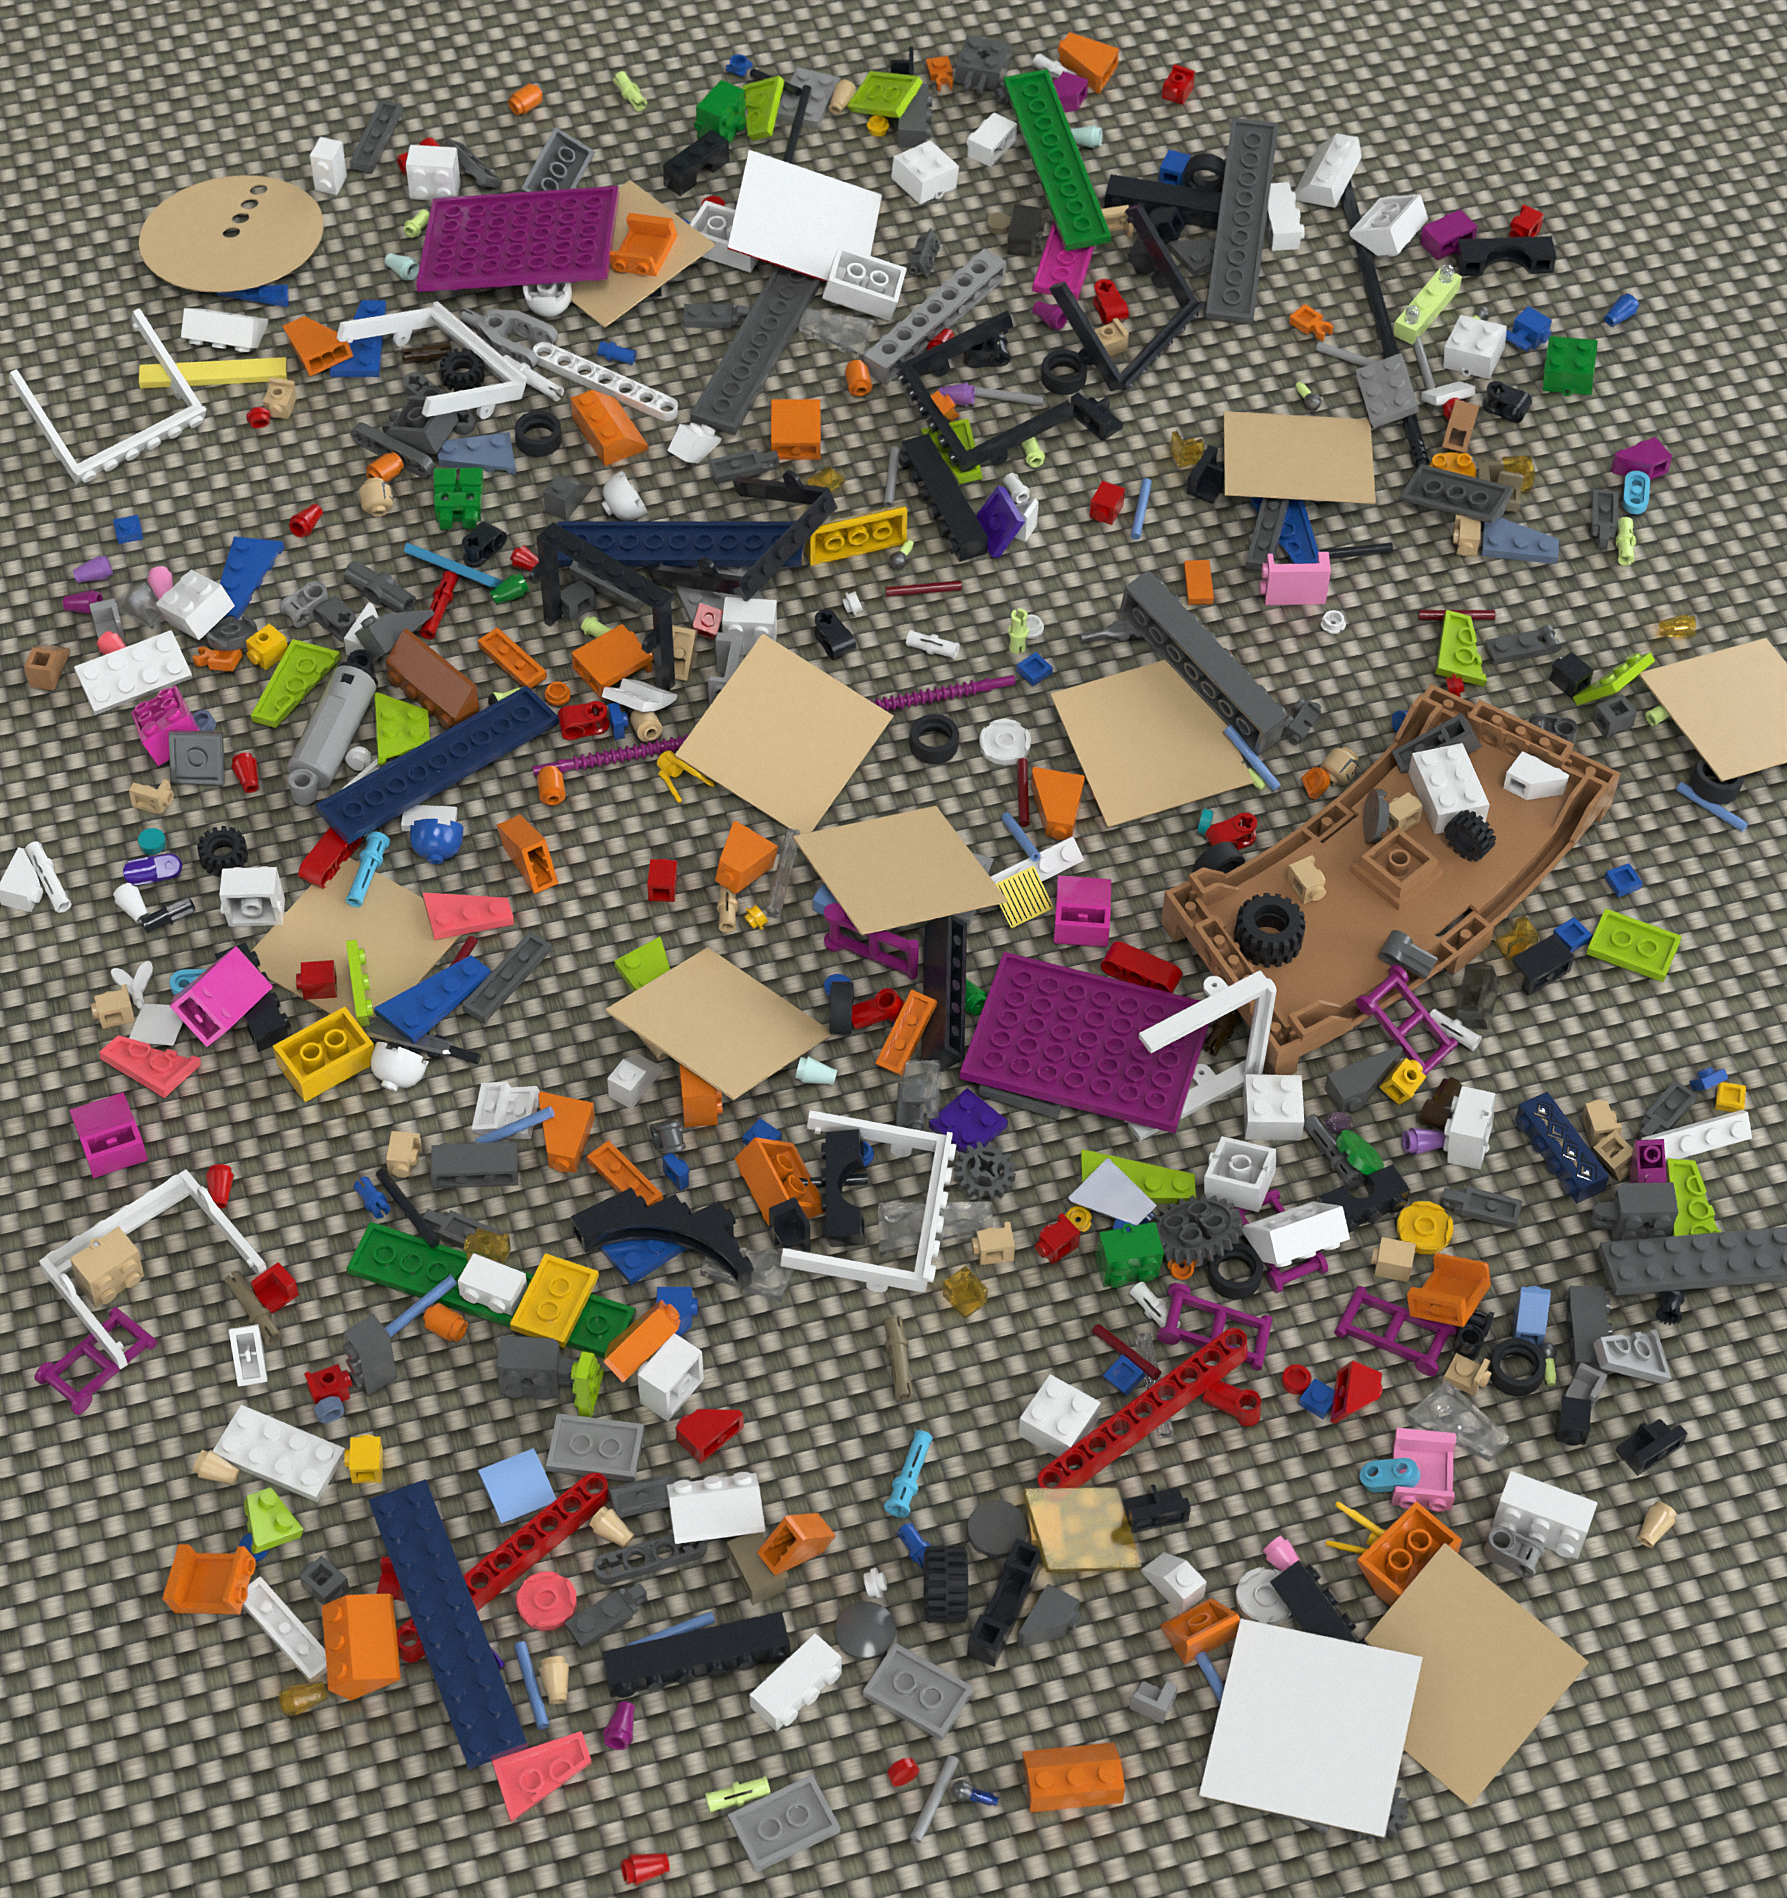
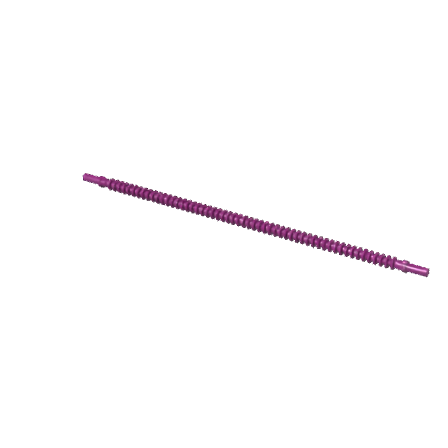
M1014 675L994 679L985 678L978 682L970 680L969 684L963 681L962 685H959V683H956L955 686L949 684L947 688L942 685L941 689L934 687L931 691L927 688L926 692L920 689L919 693L912 691L911 695L905 692L904 696H901V694H898L897 697L891 695L889 699L884 696L883 700L876 698L873 703L887 712L890 708L895 711L896 707L903 709V706H907V708H910L911 704L917 707L918 703L925 705V702L928 701L929 704H932L933 700L938 703L940 699L946 701L948 697L951 700L954 699V696L961 698L962 695H965V697H968L969 693L975 696L976 692H991L992 689L1016 685ZM685 734L684 738L678 735L677 739L670 737L669 741H666L665 738L662 739V742L655 740L653 744L648 741L647 745L641 742L640 746L633 744L632 748L626 745L625 749L618 747L616 751L613 748L610 749V752L603 750V753H599L596 751L595 755L589 752L588 756L581 754L579 758L574 755L573 759H557V762L532 766L534 776H538L539 771L543 767L555 766L561 773H564L571 769L579 771L580 767H583L584 770H586L587 766L594 768L596 764L601 767L602 763L608 766L609 762L616 764L617 760L623 763L624 759L631 761L633 757L636 760L639 759V756L645 759L646 755L653 757L654 753L660 756L661 752L669 750L675 753L676 749L681 747L688 735Z

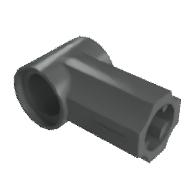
M1398 930L1391 931L1379 952L1380 959L1391 966L1393 964L1402 966L1425 980L1438 959L1414 945L1412 939L1407 934Z

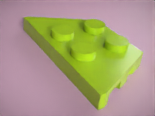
M375 693L378 765L386 764L387 758L394 756L399 758L430 740L428 710L381 693Z

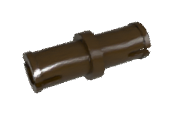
M450 342L434 345L423 343V346L401 348L403 363L423 360L427 363L431 359H440L443 355L447 357L446 353L451 352Z
M1233 1010L1223 1015L1220 1020L1214 1022L1212 1026L1213 1031L1203 1044V1050L1206 1053L1213 1044L1214 1046L1209 1055L1216 1056L1226 1039L1232 1037L1234 1034L1233 1029L1242 1017L1238 1010L1234 1015L1232 1014Z

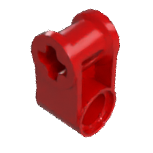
M1109 279L1098 280L1094 285L1096 295L1093 298V306L1096 308L1104 325L1111 324L1115 318H1118L1119 321L1128 319V306L1121 297L1114 282Z
M592 701L561 708L557 715L559 717L562 737L566 740H576L582 737L604 734L609 729L606 705L600 701Z
M1240 813L1209 827L1205 832V837L1211 846L1221 842H1230L1237 850H1241L1255 843L1257 819L1251 813Z

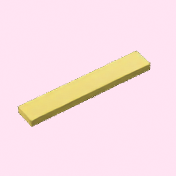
M286 357L175 363L189 386L269 382L270 378L287 380ZM161 364L139 365L140 389L171 387V379Z

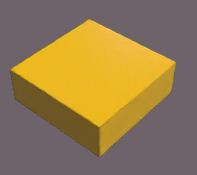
M1726 1082L1718 1083L1715 1109L1728 1112L1744 1110L1746 1086Z

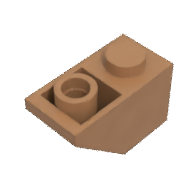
M1459 400L1455 401L1442 448L1467 453L1480 406Z
M46 644L32 647L24 666L29 687L54 691L70 654V648Z

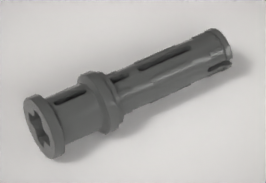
M1312 1114L1305 1118L1304 1128H1306L1318 1146L1330 1159L1331 1169L1339 1173L1344 1180V1186L1347 1189L1359 1186L1367 1176L1348 1162L1346 1158L1349 1155L1346 1151L1341 1153L1338 1150L1335 1138L1317 1114Z

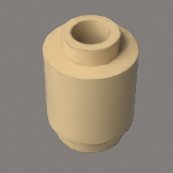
M636 709L632 711L630 723L639 739L644 742H652L658 739L662 733V725L654 711L641 712Z

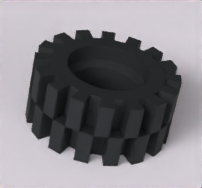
M457 348L454 349L453 354L449 351L446 353L447 357L443 355L442 361H440L441 381L444 387L447 386L448 390L451 391L454 388V392H457L459 390L475 388L474 386L479 388L481 383L484 382L483 359L474 354L471 349L467 352L466 348H462V351L459 352ZM458 369H469V371L463 373L455 372Z
M1469 810L1460 811L1445 826L1444 832L1446 834L1444 836L1445 839L1450 840L1448 845L1450 847L1454 846L1455 849L1453 851L1456 854L1460 852V857L1463 859L1467 856L1468 861L1474 860L1476 862L1479 859L1481 860L1495 846L1496 836L1492 835L1494 830L1488 828L1490 824L1488 822L1484 823L1481 815L1476 817V812L1472 811L1470 813Z
M221 826V830L213 827L212 833L207 830L204 832L205 837L201 836L199 838L200 843H197V851L202 868L206 869L210 875L214 871V875L219 877L222 869L244 868L243 863L248 861L244 836L242 837V833L239 830L236 832L233 827H230L229 831L226 826ZM221 847L233 849L227 855L217 856L213 854L216 849Z

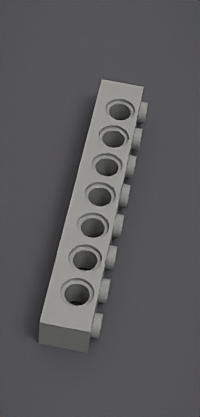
M985 248L977 255H973L965 266L959 268L948 281H944L938 290L928 295L919 307L914 308L910 315L903 321H899L892 331L883 335L874 347L869 348L865 352L863 360L868 366L870 376L888 385L896 377V372L899 371L896 361L901 360L903 363L923 353L927 349V344L942 329H950L1006 278V261Z

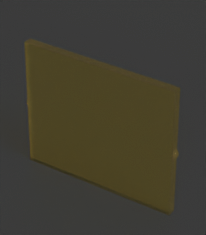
M1117 1488L1024 1489L1022 1491L1046 1572L1140 1570L1142 1568Z

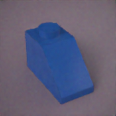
M657 1287V1302L662 1299L666 1305L671 1304L675 1307L681 1320L679 1329L675 1334L678 1336L683 1335L692 1327V1315H698V1298L692 1297V1287Z

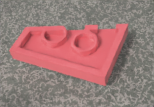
M423 892V901L434 940L514 925V918L508 898Z
M119 1035L100 1051L101 1060L163 1098L169 1095L201 1066V1058L191 1055L190 1058L177 1055V1051L167 1049L164 1052L153 1049L148 1043Z
M582 1731L492 1761L510 1822H513L591 1764V1758Z

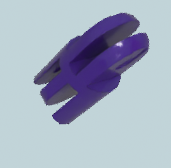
M172 853L133 859L125 864L123 875L126 881L134 886L155 883L177 877L182 871V862L178 856Z

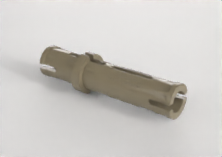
M241 1271L231 1272L236 1282L228 1274L225 1278V1283L249 1316L248 1321L250 1325H259L261 1336L266 1345L276 1344L271 1334L279 1342L282 1338V1333L271 1320L272 1314L267 1308H263L244 1279Z
M890 1315L884 1319L887 1335L885 1348L890 1356L895 1399L904 1402L914 1397L907 1358V1348L909 1345L904 1335L902 1317L900 1315L898 1317L897 1315Z

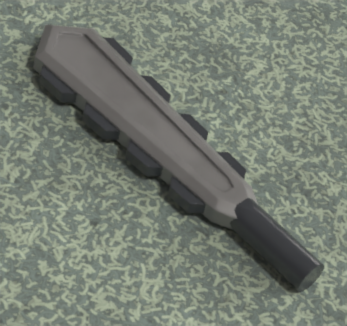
M377 1016L369 1019V1026L362 1027L363 1031L375 1044L376 1042H384L390 1044L391 1048H407L416 1054L427 1053L428 1057L432 1058L454 1057L475 1064H479L481 1059L480 1053L456 1047L451 1042L446 1041L444 1036H432L429 1034V1031L413 1044Z

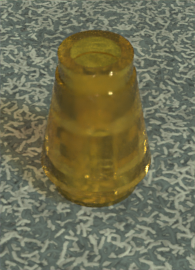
M1684 614L1658 622L1659 636L1690 639V636H1696L1695 615L1689 616V614Z
M322 1681L285 1686V1690L278 1693L280 1705L285 1716L290 1714L296 1716L327 1699L326 1689Z

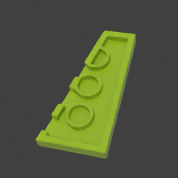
M292 639L251 714L252 722L277 728L341 659L340 652Z

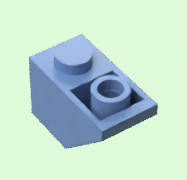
M1537 1286L1521 1287L1513 1313L1512 1339L1529 1340L1538 1347L1543 1344L1546 1335L1551 1290L1542 1289Z

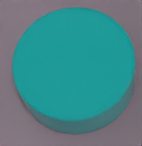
M1203 809L1197 834L1205 836V832L1212 823L1213 810Z
M148 828L138 836L140 850L145 854H158L166 846L165 835L160 829Z

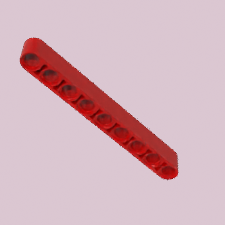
M1238 1328L1225 1330L1043 1468L1038 1475V1485L1042 1499L1051 1504L1062 1501L1205 1392L1211 1385L1243 1363L1248 1356L1245 1332ZM1232 1344L1240 1345V1347L1235 1349L1230 1348L1228 1346ZM1209 1361H1215L1218 1364L1210 1366L1206 1363ZM1187 1378L1195 1379L1192 1383L1184 1382ZM1165 1395H1169V1396H1172V1397H1173V1398L1170 1399V1400H1162V1399H1161V1397H1163V1396H1165ZM1144 1412L1150 1414L1148 1417L1144 1418L1138 1416L1140 1413ZM1118 1430L1127 1431V1433L1123 1435L1115 1434V1432ZM1096 1447L1104 1448L1101 1452L1096 1453L1092 1451ZM1076 1464L1082 1466L1077 1470L1069 1469L1070 1466ZM1050 1482L1058 1483L1056 1487H1046Z
M596 1472L585 1475L463 1575L477 1612L592 1518L603 1506H606L609 1500V1493L605 1476ZM592 1489L601 1490L597 1494L589 1493V1491ZM571 1507L578 1508L576 1512L570 1513L566 1511ZM547 1526H554V1527H556V1528H555L554 1530H552V1531H544V1530H543V1529H544L545 1527H547ZM524 1545H532V1546H533V1547H532L531 1549H529V1550H522V1549H520V1548H521L522 1546H524ZM504 1563L510 1565L506 1569L497 1568L500 1564ZM481 1582L487 1584V1585H486L485 1587H483V1588H475V1587H474L475 1584L481 1583ZM411 1618L396 1631L398 1655L405 1662H416L425 1655ZM408 1640L416 1641L413 1646L407 1647L403 1645Z

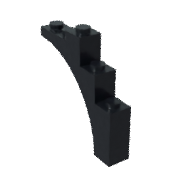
M631 1187L570 1216L572 1232L585 1253L608 1244L632 1240H654L674 1243L695 1250L713 1260L730 1274L741 1289L752 1285V1272H754V1268L750 1259L747 1256L743 1257L739 1251L740 1247L734 1236L735 1217L729 1208L725 1210L720 1200L691 1214L686 1202L681 1203L676 1194L647 1207L644 1198L641 1195L637 1197Z

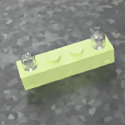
M1443 265L1398 317L1393 330L1395 337L1413 345L1417 336H1422L1457 294L1462 276L1454 273L1452 265Z

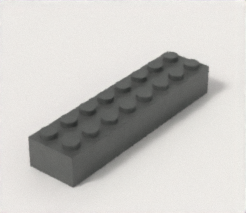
M1149 570L1125 586L1119 612L1227 726L1232 725L1257 756L1279 741L1288 716L1283 706L1275 703L1269 697L1267 690L1251 678L1249 671L1245 667L1240 666L1234 660L1232 653L1216 641L1214 634L1206 630L1199 623L1196 615L1186 610L1178 596L1171 594L1165 588L1163 581L1158 576H1154Z

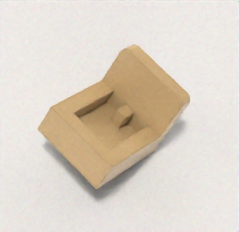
M1128 205L1101 209L1110 232L1124 229L1127 238L1133 237L1134 227L1132 223H1128L1126 220L1128 216L1125 210L1129 207Z

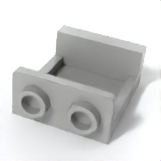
M717 632V673H723L725 676L709 677V707L744 660L743 635Z

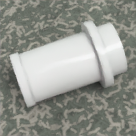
M1010 473L1004 477L1003 483L1010 491L1014 502L1022 503L1029 499L1030 490L1027 486H1023L1016 473L1015 475Z

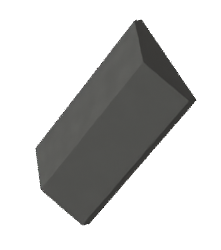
M555 127L522 185L520 192L575 189L595 151Z
M1420 464L1400 495V500L1493 523L1504 515L1513 488Z

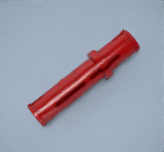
M445 571L439 586L434 589V598L429 610H433L435 614L425 621L419 630V634L425 639L432 640L435 638L446 607L452 602L453 590L459 580L458 575L452 571Z

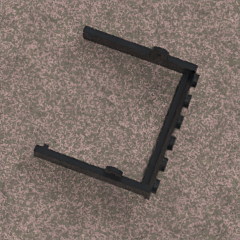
M1141 204L1128 207L1125 210L1128 216L1126 220L1128 223H1132L1159 271H1156L1151 276L1152 283L1159 289L1169 287L1181 309L1121 373L1066 282L1053 284L1049 288L1084 346L1078 352L1080 361L1085 365H1095L1110 391L1119 389L1125 391L1134 385L1133 381L1147 371L1146 367L1160 357L1159 353L1173 343L1172 339L1186 329L1187 323L1194 320L1199 315L1198 312L1205 305L1203 301H1197Z
M1008 311L903 363L901 360L896 361L899 370L896 372V376L902 386L906 384V391L912 402L916 400L918 403L916 407L921 417H927L928 420L926 422L932 434L935 432L938 434L937 440L943 450L947 448L949 451L947 455L953 466L958 465L962 473L987 460H990L995 466L1001 465L1008 458L1007 450L1074 417L1072 406L1067 400L966 451L952 427L930 397V393L918 375L931 369L935 376H943L950 369L948 359L1002 332L1004 334L1008 333V329L1014 327Z
M787 470L783 474L784 482L736 477L733 483L739 496L809 504L811 506L743 576L718 573L714 563L707 557H701L698 560L697 565L700 570L665 566L662 562L650 564L646 569L652 581L656 584L738 595L748 602L838 508L829 487L804 485L799 476L791 470Z
M552 522L536 537L539 563L531 570L528 577L529 582L533 584L541 582L544 623L551 627L563 616L557 558L558 550L652 607L653 631L644 639L641 649L646 653H650L655 649L656 681L654 686L669 691L675 685L671 602L675 599V595Z

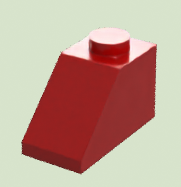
M1353 1360L1339 1369L1336 1376L1330 1422L1336 1424L1377 1401L1383 1391V1386L1381 1385L1382 1372Z
M697 1409L691 1415L683 1416L675 1427L676 1441L701 1464L744 1428L743 1413L740 1410Z

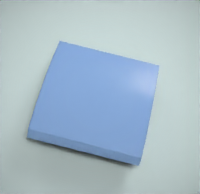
M534 1448L478 1470L500 1525L547 1507L556 1500Z

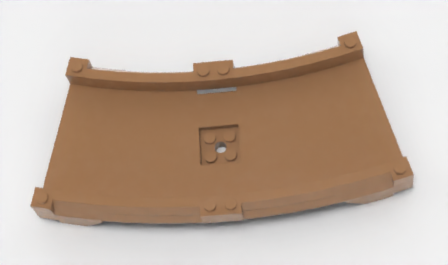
M1431 684L1423 695L1420 694L1411 705L1390 747L1340 796L1284 839L1227 874L1203 867L1189 874L1188 881L1165 891L1161 924L1174 942L1187 937L1213 976L1223 979L1228 987L1259 970L1266 978H1270L1274 982L1277 992L1263 1070L1267 1075H1291L1297 1072L1300 1056L1345 1034L1374 1016L1373 1014H1364L1357 1007L1355 1000L1360 995L1368 996L1389 976L1388 969L1391 965L1380 959L1379 952L1391 931L1398 930L1407 934L1412 939L1414 945L1438 958L1426 980L1402 967L1409 978L1405 984L1411 991L1443 968L1452 975H1455L1489 947L1494 927L1541 883L1567 852L1576 845L1594 820L1600 823L1612 805L1620 772L1573 751L1574 743L1479 699L1475 705ZM1463 713L1472 725L1482 746L1469 753L1468 757L1490 804L1486 822L1490 824L1488 828L1494 830L1492 835L1496 836L1495 846L1481 860L1479 859L1476 862L1474 860L1468 861L1467 856L1463 859L1460 857V852L1456 854L1453 851L1455 849L1454 846L1450 847L1448 845L1450 840L1445 839V832L1434 834L1423 808L1420 822L1405 832L1399 827L1392 832L1387 829L1385 833H1381L1380 836L1383 839L1380 842H1368L1364 836L1363 813L1370 790L1383 789L1387 793L1384 801H1388V804L1394 798H1400L1408 792L1419 799L1409 773L1403 774L1392 751ZM1523 751L1555 768L1561 769L1569 774V778L1563 795L1525 800L1503 788L1507 771ZM1313 855L1315 858V868L1320 869L1325 877L1324 888L1326 894L1320 900L1303 904L1287 882L1289 865ZM1263 893H1270V896H1275V893L1281 894V898L1285 899L1288 897L1292 899L1291 903H1297L1300 906L1299 911H1303L1306 926L1302 947L1297 957H1292L1290 963L1282 962V966L1275 967V965H1270V968L1264 967V964L1261 963L1257 966L1252 964L1253 960L1247 961L1243 956L1244 953H1241L1239 950V944L1237 942L1234 943L1238 910L1247 899L1252 901V896L1258 894L1261 897ZM1468 908L1473 909L1469 915L1442 937L1438 938L1436 936ZM1272 927L1259 928L1260 930L1267 933L1280 932ZM1394 986L1377 1004L1384 1010L1403 996ZM1255 999L1237 1008L1250 1028Z

